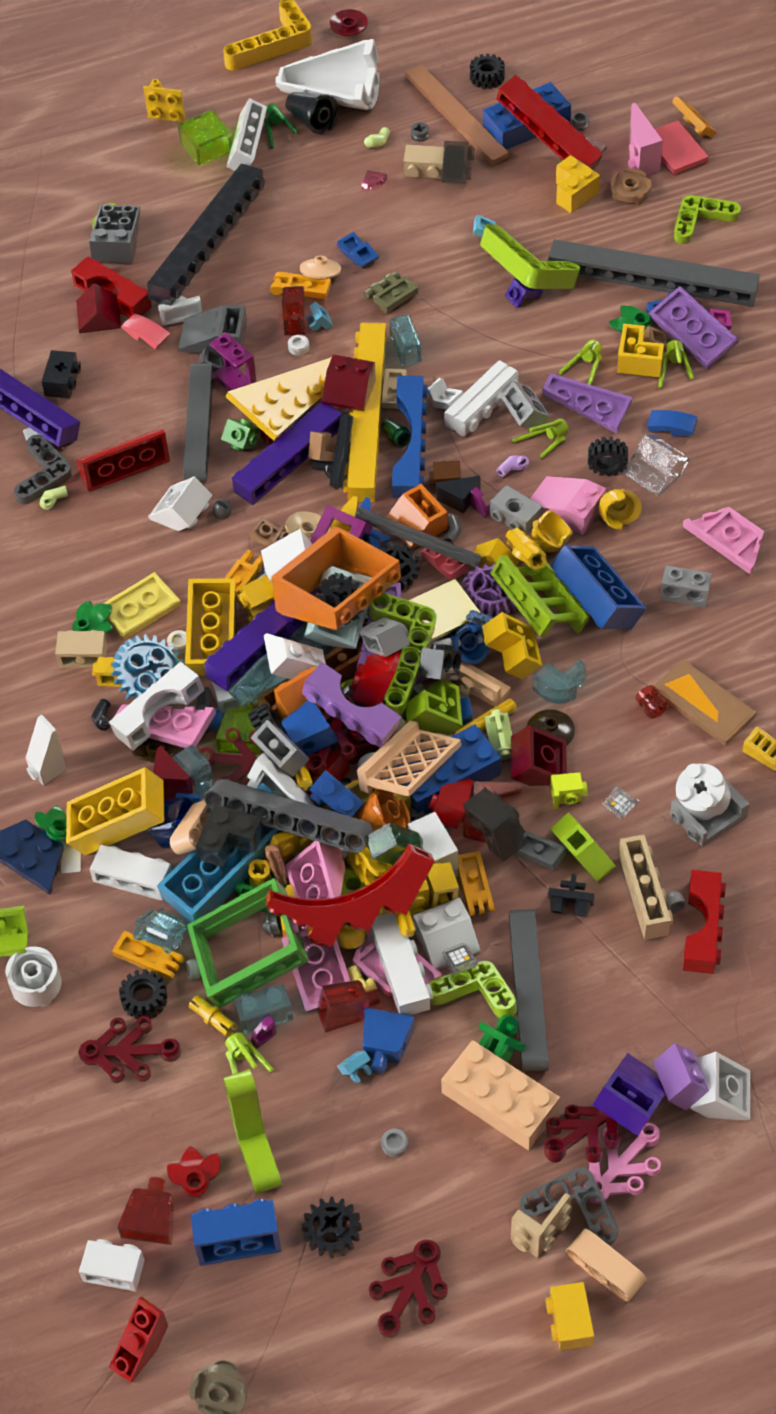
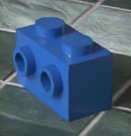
M326 770L309 789V792L312 793L310 798L319 806L325 804L331 811L352 817L364 803Z

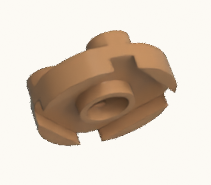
M624 169V173L619 174L617 172L611 179L610 190L612 198L616 201L640 205L649 196L652 183L651 179L647 178L645 172L638 169Z

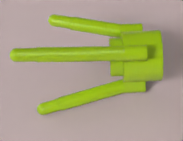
M589 340L580 352L559 371V374H563L582 357L587 362L594 361L587 383L592 385L598 364L602 359L600 355L602 351L601 344L596 340Z
M678 340L670 341L666 345V352L663 353V363L658 385L660 389L663 387L668 360L679 364L683 361L690 379H694L683 344Z
M560 418L553 422L532 427L529 429L530 433L512 439V442L522 441L546 432L550 439H556V441L540 455V458L543 459L556 446L566 441L565 435L569 433V428L565 420Z
M238 1032L228 1037L225 1042L228 1051L225 1055L229 1060L232 1075L238 1073L235 1058L237 1060L247 1059L253 1069L257 1068V1064L250 1053L269 1072L274 1071L273 1067L256 1050L252 1042L247 1041L243 1033Z

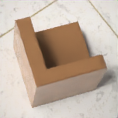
M310 431L308 458L319 461H334L335 452L330 451L331 433Z

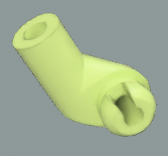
M383 127L379 134H372L366 137L364 141L366 147H383L388 139L390 130Z
M66 486L45 491L39 502L41 508L49 510L54 506L57 499L68 497Z

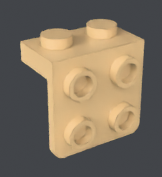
M565 1193L542 1225L518 1209L512 1217L511 1240L515 1247L523 1252L527 1250L537 1258L543 1251L547 1253L555 1242V1234L558 1230L564 1231L571 1220L569 1216L572 1210L570 1205L571 1196Z

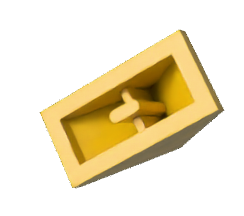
M499 538L479 544L474 550V553L482 556L481 563L478 566L481 569L484 564L492 567L500 556L506 555L516 567L519 563V559L511 553L512 551Z

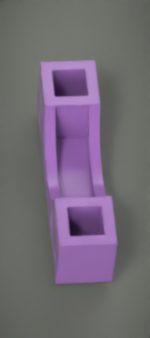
M321 662L304 682L302 694L305 695L308 701L324 708L327 714L337 717L344 722L350 730L360 733L369 743L381 748L398 729L401 716L382 703L373 707H359L350 703L341 692L340 680L342 675Z

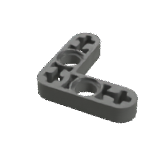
M33 435L27 440L28 452L43 469L15 486V498L20 504H29L35 501L45 491L55 489L68 481L72 476L71 466L68 461L41 435ZM47 456H54V457H55V458H54L53 460H51V461H45V460H44V458L47 457ZM42 479L49 481L45 485L37 484Z
M587 1168L574 1169L525 1193L520 1199V1208L523 1213L531 1217L538 1216L553 1209L560 1201L554 1200L550 1196L551 1186L560 1184L564 1188L565 1193L571 1196V1199L576 1198L591 1231L607 1244L615 1241L619 1235V1228L593 1173ZM580 1172L582 1176L587 1175L589 1180L586 1181V1187L583 1188L582 1185L572 1187L575 1193L571 1195L570 1188L564 1179L568 1177L569 1183L578 1179L577 1173ZM544 1189L545 1198L550 1205L546 1207V1202L544 1201L536 1206V1212L533 1209H527L528 1197L531 1196L532 1199H538L542 1197L540 1191ZM592 1197L599 1199L602 1205L601 1210L596 1214L590 1213L586 1208L588 1199ZM606 1212L608 1218L603 1219L607 1227H613V1231L610 1232V1239L599 1235L602 1226L599 1221L594 1224L592 1218H598Z

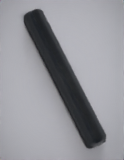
M345 413L340 418L330 479V487L335 490L342 488L354 419L348 413Z

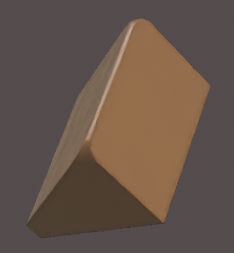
M648 326L644 330V342L664 344L663 351H665L667 345L666 332Z

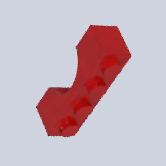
M89 256L71 270L74 286L84 292L95 283L117 294L119 312L128 318H131L134 314L142 316L152 307L151 300L148 299L147 289L141 288L130 279L124 278L115 270L107 268L101 262L95 261Z
M691 869L688 904L703 914L706 925L699 932L686 936L683 971L714 974L715 965H720L721 949H717V942H722L723 927H718V922L723 920L724 905L720 904V898H725L726 883L721 882L722 873Z

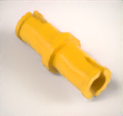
M196 995L192 999L196 1004L190 1002L189 1008L204 1019V1023L208 1026H214L227 1038L234 1034L230 1028L236 1030L237 1024L223 1015L219 1007H213L200 995Z

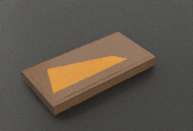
M684 659L652 687L653 694L725 746L757 714L755 710Z

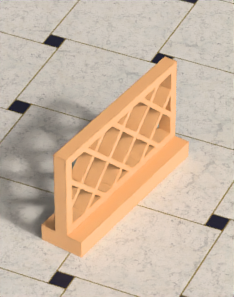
M410 720L357 770L360 791L369 793L373 788H378L409 797L461 747V740L419 730V723ZM444 745H447V746H448V747H443V748H439V749H438L439 746H444ZM434 748V750L421 752V750ZM437 757L436 759L425 761V759ZM419 760L421 761V762H419V763H414V764L408 765V763H410V762H415V761H419ZM424 769L423 772L412 774V772ZM404 773L408 774L400 777H395V775H400ZM411 782L407 787L399 785Z

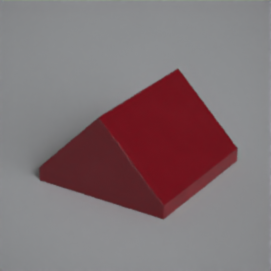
M95 283L76 300L79 333L120 329L118 295Z
M162 746L158 747L153 773L163 780L164 804L176 805V793L194 794L191 778Z

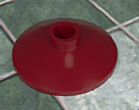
M354 9L341 10L330 19L332 31L342 36L358 35L368 26L366 15Z

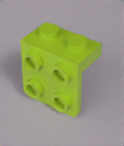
M17 906L0 909V957H12L15 953H26L25 948H28L29 931L25 907Z

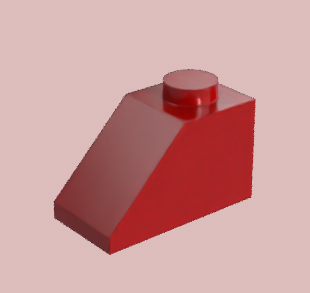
M467 779L441 786L438 795L433 793L428 806L432 808L431 813L435 812L442 824L457 829L465 813L474 781Z

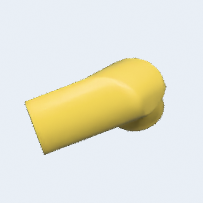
M357 965L347 969L351 984L357 992L367 996L370 995V992L377 990L374 979L369 978L364 981Z

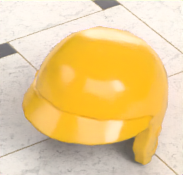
M624 489L608 491L601 497L598 505L601 518L610 527L617 530H622L623 525L634 522L642 510L639 497L633 492Z
M551 510L545 512L538 520L533 521L532 538L541 544L540 548L544 552L559 551L567 544L572 535V530L568 524Z

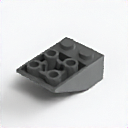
M100 205L89 240L92 259L99 262L133 263L137 245L140 206Z
M222 305L185 318L178 351L201 353L205 347L213 349L209 343L225 332L243 346L247 328L245 306Z

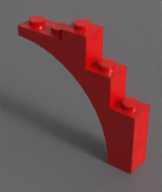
M409 843L400 858L385 874L362 889L326 899L295 898L269 890L265 898L266 907L277 916L286 915L292 918V922L301 927L307 925V933L311 942L321 947L327 945L332 948L345 921L355 930L360 931L362 928L369 932L383 905H385L384 908L393 914L397 915L400 912L407 915L435 861L431 853Z

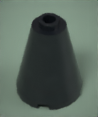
M293 92L286 99V109L316 134L322 135L325 134L323 132L326 130H331L339 114V109H336L335 104L337 101L327 94Z

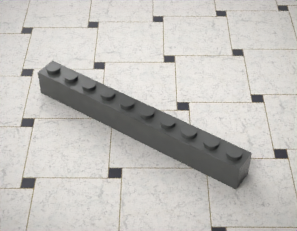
M555 239L548 256V261H568L579 265L578 277L668 293L675 291L681 286L692 297L754 307L760 274Z

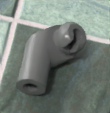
M449 513V531L444 537V541L454 544L462 531V526L458 516Z

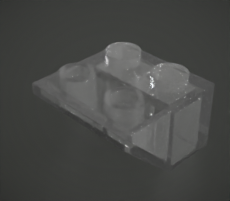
M644 435L623 474L655 495L660 496L680 477L690 458L658 437Z

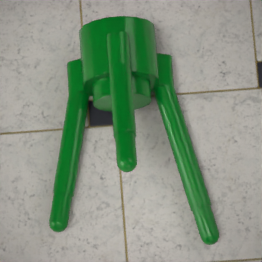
M271 103L267 106L264 123L266 124L270 147L274 148L270 124H279L283 121L295 134L298 133V130L288 121L276 104Z

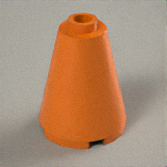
M377 789L352 816L353 818L368 822L372 826L374 834H381L383 838L403 833L408 829L406 826L410 823L409 810L403 799L398 801L394 796L396 793Z

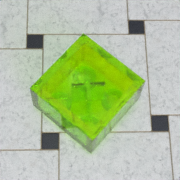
M213 110L178 124L180 143L198 165L231 151V132Z

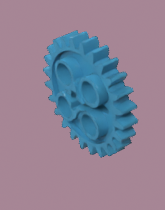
M147 634L142 639L138 636H135L133 640L128 639L124 645L120 646L113 657L115 660L111 666L115 669L111 675L118 676L114 684L122 685L119 692H127L125 699L133 697L135 700L149 689L152 684L156 683L161 676L163 677L168 673L170 669L180 662H185L184 659L177 658L180 651L172 652L173 644L166 647L165 639L159 643L155 635L151 640H149ZM131 661H132V662H135V663L138 665V667H137V666H134V665L131 663ZM140 682L146 684L147 687L142 686Z

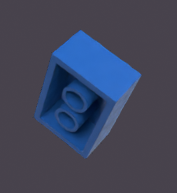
M258 1199L251 1204H229L223 1209L212 1210L206 1208L197 1211V1213L190 1214L194 1246L200 1266L282 1252L273 1200Z

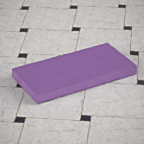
M681 286L648 313L656 324L674 340L680 341L683 344V348L707 370L739 343V339Z

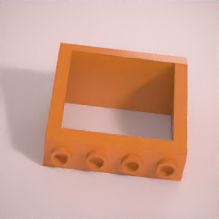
M335 526L271 576L275 608L278 613L284 616L338 630L357 613L364 610L373 600L380 597L384 591L398 582L401 578L400 562L398 559ZM331 566L372 577L335 608L310 594L319 586L323 572Z

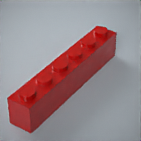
M515 74L499 88L496 100L559 158L565 160L571 155L592 170L599 165L603 155L599 148L592 145L583 133L578 132L567 119H564L557 113L556 109L545 102L539 93L533 91L525 80L520 79Z

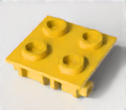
M153 79L149 86H143L148 118L186 122L182 90L161 88L162 83L158 79Z

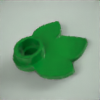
M626 305L620 306L622 317L609 321V325L614 330L621 331V335L623 324L645 326V329L652 325V320L648 313L642 312L636 307Z
M91 601L84 602L76 611L77 619L72 625L73 631L96 630L104 631L105 634L109 633L113 629L112 625L107 622L112 612V606L105 603L94 606Z
M58 805L50 809L47 814L35 812L34 819L36 824L46 830V834L55 841L66 840L67 815Z

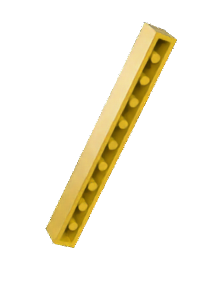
M360 323V332H356L355 342L359 346L354 348V358L375 362L376 381L364 412L358 410L349 412V415L353 416L354 419L350 438L351 445H349L347 457L349 462L346 463L345 475H348V479H344L343 492L348 493V501L353 496L358 497V502H363L366 497L370 498L371 502H375L387 339L386 323Z

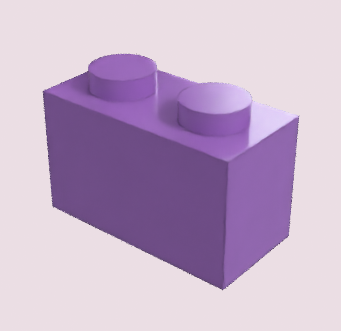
M674 1043L653 1064L668 1101L684 1110H688L709 1090L705 1083L706 1077L697 1064L696 1054L690 1048H684Z

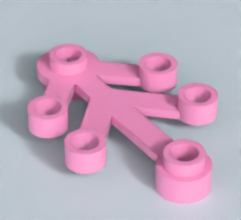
M646 1123L635 1141L619 1158L618 1149L611 1150L607 1148L609 1169L602 1176L599 1162H589V1170L593 1173L599 1187L602 1188L601 1191L605 1200L610 1195L630 1193L632 1195H639L644 1190L643 1180L638 1176L632 1175L648 1174L649 1176H657L661 1172V1162L656 1157L646 1159L645 1163L629 1164L644 1147H654L659 1143L660 1131L655 1124ZM604 1128V1130H603V1132H602V1134H603V1141H604V1135L607 1133V1128ZM653 1131L651 1135H647L644 1132ZM650 1164L658 1166L656 1169L648 1168ZM632 1176L628 1179L627 1183H612L617 1177ZM638 1183L640 1187L632 1188L631 1185ZM595 1197L588 1199L593 1204H601L600 1200Z

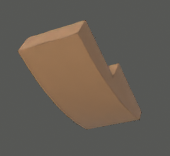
M261 517L248 537L268 547L289 534L285 526L282 525L279 529Z

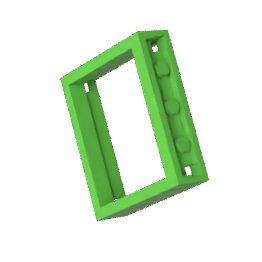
M275 878L266 883L264 882L262 885L240 895L227 904L221 905L216 910L199 917V919L187 925L207 997L219 1008L228 1005L309 961L298 925L292 922V918L282 915L290 944L219 981L207 938L265 908V898L269 890L287 895L286 889Z

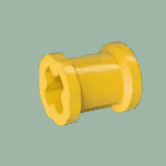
M256 859L249 864L250 885L254 886V888L257 885H262L264 879L265 883L272 879L270 865L267 861Z

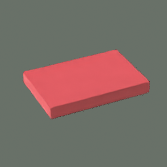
M678 120L655 129L663 140L661 161L673 175L708 162L709 156Z

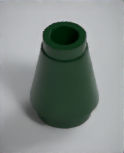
M390 418L382 422L381 428L394 446L403 447L410 441L411 434L407 427Z

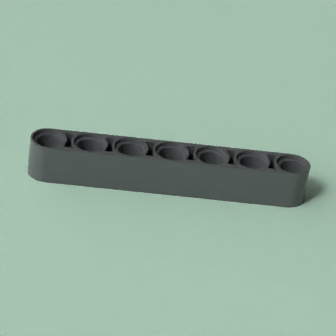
M213 363L190 364L183 467L184 480L194 476L199 482H207L214 379Z
M226 779L216 781L204 796L206 805L215 811L351 852H361L374 835L372 826L366 821Z
M535 909L509 910L519 1041L526 1045L524 1051H520L522 1072L548 1071V1050Z

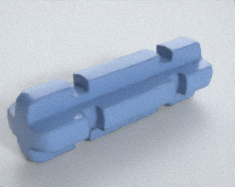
M470 610L469 614L466 615L469 623L480 627L493 619V617L479 613L476 610Z

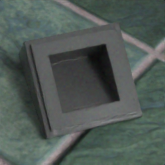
M205 347L199 356L198 363H213V372L223 367V357L217 351Z

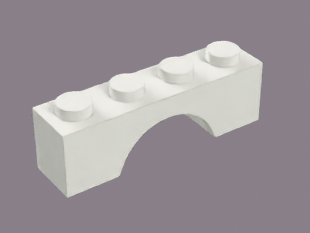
M182 662L178 663L109 721L115 736L134 751L151 736L149 723L152 716L159 709L170 704L188 705L204 691L199 676Z

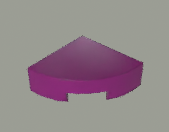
M475 487L470 491V505L486 518L490 515V505L486 506L481 498L484 494Z
M267 1016L254 1030L250 1041L255 1048H259L276 1035L275 1021L270 1016Z

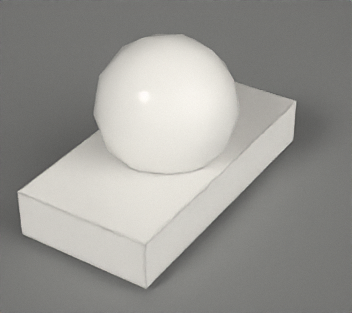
M181 295L171 306L165 304L158 305L162 326L184 322L185 318L203 312L199 296L186 299Z

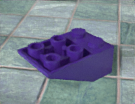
M627 1053L599 1093L593 1106L638 1136L664 1097L665 1091L657 1072Z

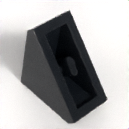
M480 475L437 482V501L464 514L470 506V491L475 487L481 491Z

